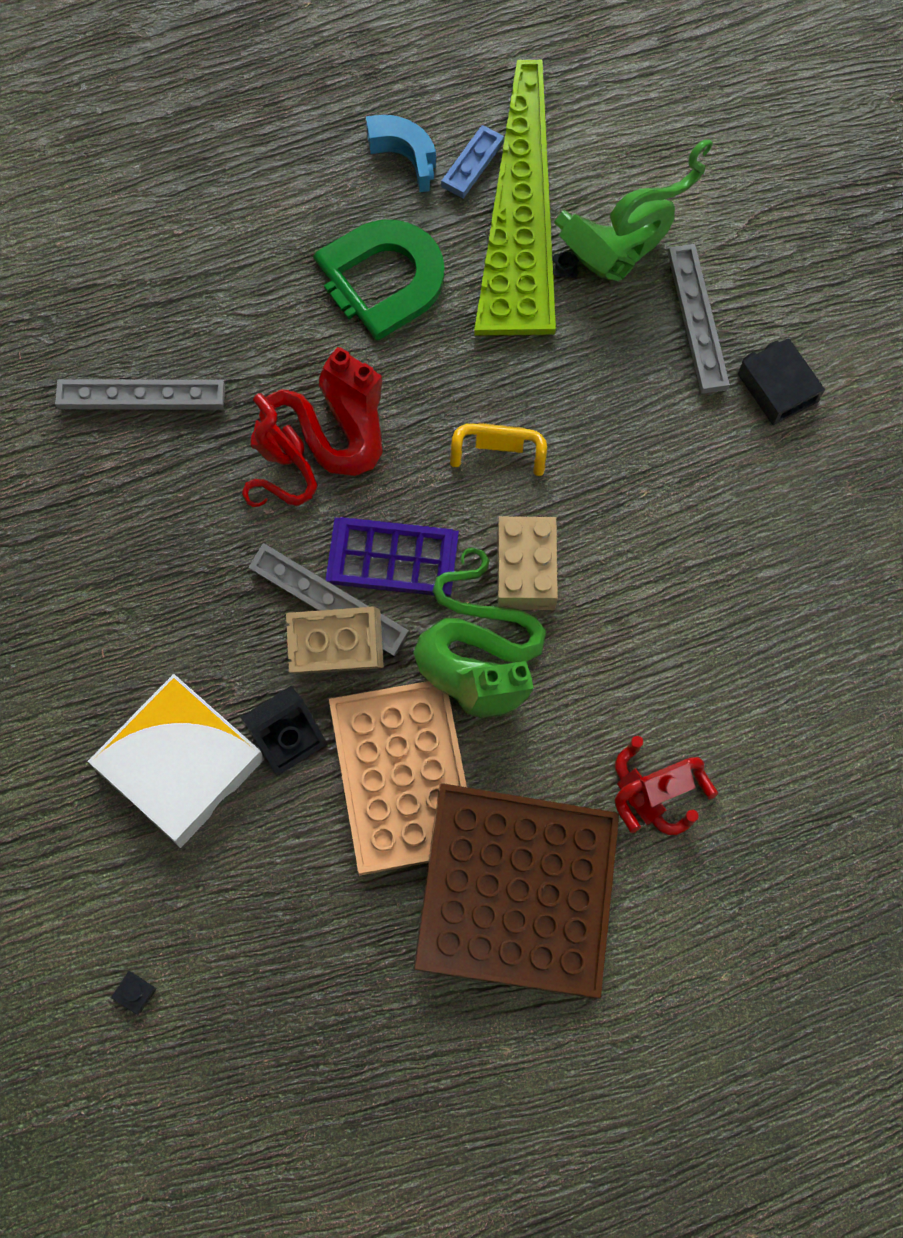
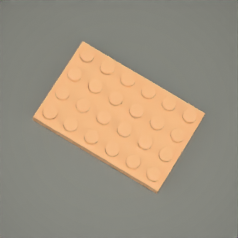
M429 681L330 698L329 704L359 876L428 863L439 785L444 783L467 787L449 695L438 690Z

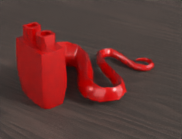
M337 347L329 356L319 377V387L335 420L345 433L348 441L347 449L337 451L331 447L322 431L314 407L303 394L281 389L266 396V399L274 409L286 405L294 410L306 443L318 464L330 473L356 476L367 472L375 467L383 453L382 433L377 411L381 399L382 376L375 372L368 364L362 363L351 356L343 348ZM260 410L259 418L262 422L266 417ZM275 424L269 432L274 436L284 453L301 471L308 486L305 493L296 496L289 494L265 479H252L245 483L242 491V496L247 505L252 507H260L268 500L265 498L260 503L252 502L249 499L248 493L254 487H263L287 504L300 506L312 499L318 488L311 466Z

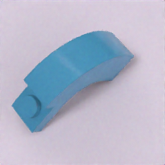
M366 116L370 154L395 152L404 155L415 167L419 192L430 191V180H434L433 168H436V150L429 135L416 123L399 116Z

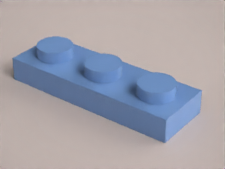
M482 125L441 180V187L464 199L503 145L504 136Z

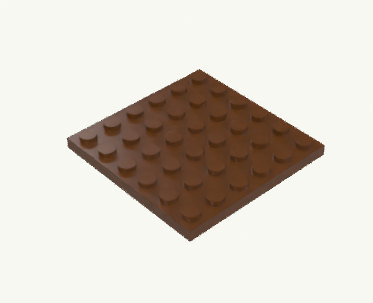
M441 783L438 790L413 970L600 999L619 813Z

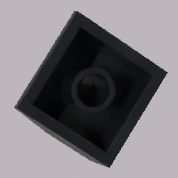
M292 686L240 717L276 776L328 745L305 702Z

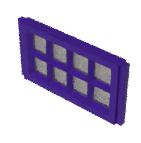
M335 518L326 581L333 585L435 596L432 590L436 578L445 572H454L459 531L447 528L354 518ZM453 581L444 584L442 590L445 596H451Z

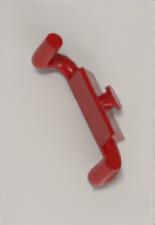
M258 393L254 396L253 401L266 418L262 422L259 420L255 421L254 432L251 435V447L256 449L267 461L277 462L281 465L291 464L293 461L283 453L276 439L269 432L277 422V413L262 393ZM286 425L283 427L282 432L303 455L305 447L302 439L291 425Z
M634 736L630 744L616 758L615 770L621 780L617 783L620 789L642 778L636 768L631 772L627 769L628 761L640 751L643 745V739L640 736ZM642 792L628 799L646 825L652 823L660 832L667 835H678L685 832L699 817L696 810H689L678 822L668 823L662 817L666 811L662 803L650 807Z
M690 757L627 784L617 793L615 807L630 833L637 832L641 826L630 810L627 800L639 792H642L650 807L658 805L695 789L692 770L694 778L708 799H713L718 795V791L705 773L704 761L701 758Z

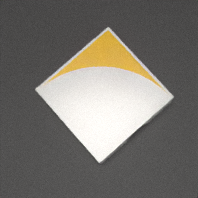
M173 674L88 762L125 798H128L153 824L181 848L211 817L217 805L226 796L234 792L264 761L261 751Z

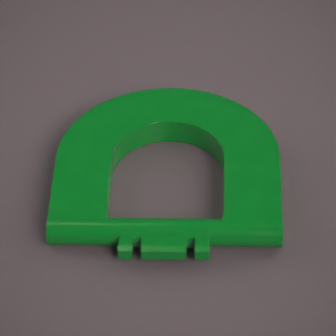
M377 220L361 225L321 248L313 255V259L330 280V282L324 285V289L327 293H330V297L340 310L344 311L346 318L351 319L357 315L375 340L384 338L426 312L436 302L444 284V260L435 240L421 228L400 220ZM382 251H395L407 256L416 269L411 283L371 308L366 306L342 275L343 272Z

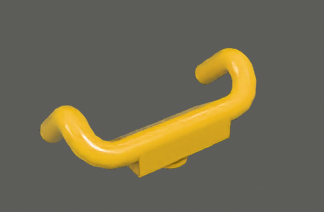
M484 423L464 424L454 431L450 455V465L452 467H459L461 465L463 438L466 435H476L475 448L523 453L524 440L534 442L536 452L533 473L536 476L544 474L547 442L543 435L537 431L523 427Z

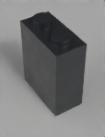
M789 338L781 342L774 341L765 350L757 354L755 352L748 354L743 358L738 372V376L773 426L818 403L825 391L821 382Z

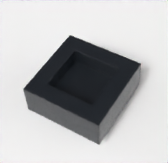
M128 971L111 998L139 1016L157 988L131 971Z

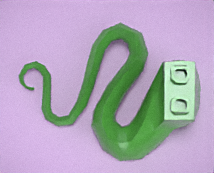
M710 139L703 140L693 148L688 161V165L693 170L681 181L667 187L640 188L624 196L610 213L612 226L598 225L577 214L572 216L568 211L563 210L554 222L562 230L559 236L567 243L580 262L598 277L614 281L624 279L633 269L636 262L655 248L668 233L674 221L675 206L672 201L667 199L685 192L705 172V165L696 160L705 147L707 148L703 152L704 156L710 151L713 145Z
M471 547L463 552L461 563L464 564V556L466 554L474 553L481 558V566L477 570L445 572L438 576L432 590L437 602L459 614L517 622L527 629L530 635L528 642L522 645L512 643L487 628L460 618H445L420 634L413 653L420 673L438 690L456 699L468 715L479 718L496 717L512 712L526 702L531 694L533 683L526 662L542 654L546 630L535 616L519 609L462 603L445 596L442 590L445 583L480 578L487 571L490 562L484 551ZM460 641L478 647L504 661L515 663L496 664L461 657L452 653L448 647L451 642Z

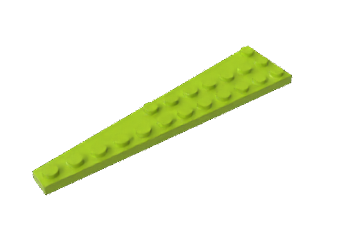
M517 60L474 336L555 335L556 332L543 60Z

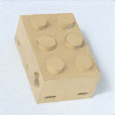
M499 516L497 529L498 607L519 610H555L558 599L556 517Z
M373 606L286 613V623L289 624L287 626L288 659L291 660L289 662V673L308 674L384 668L380 609Z

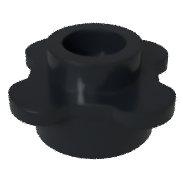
M565 251L553 256V262L555 263L553 275L555 277L569 276L570 278H576L578 276L577 263L579 259L575 254Z

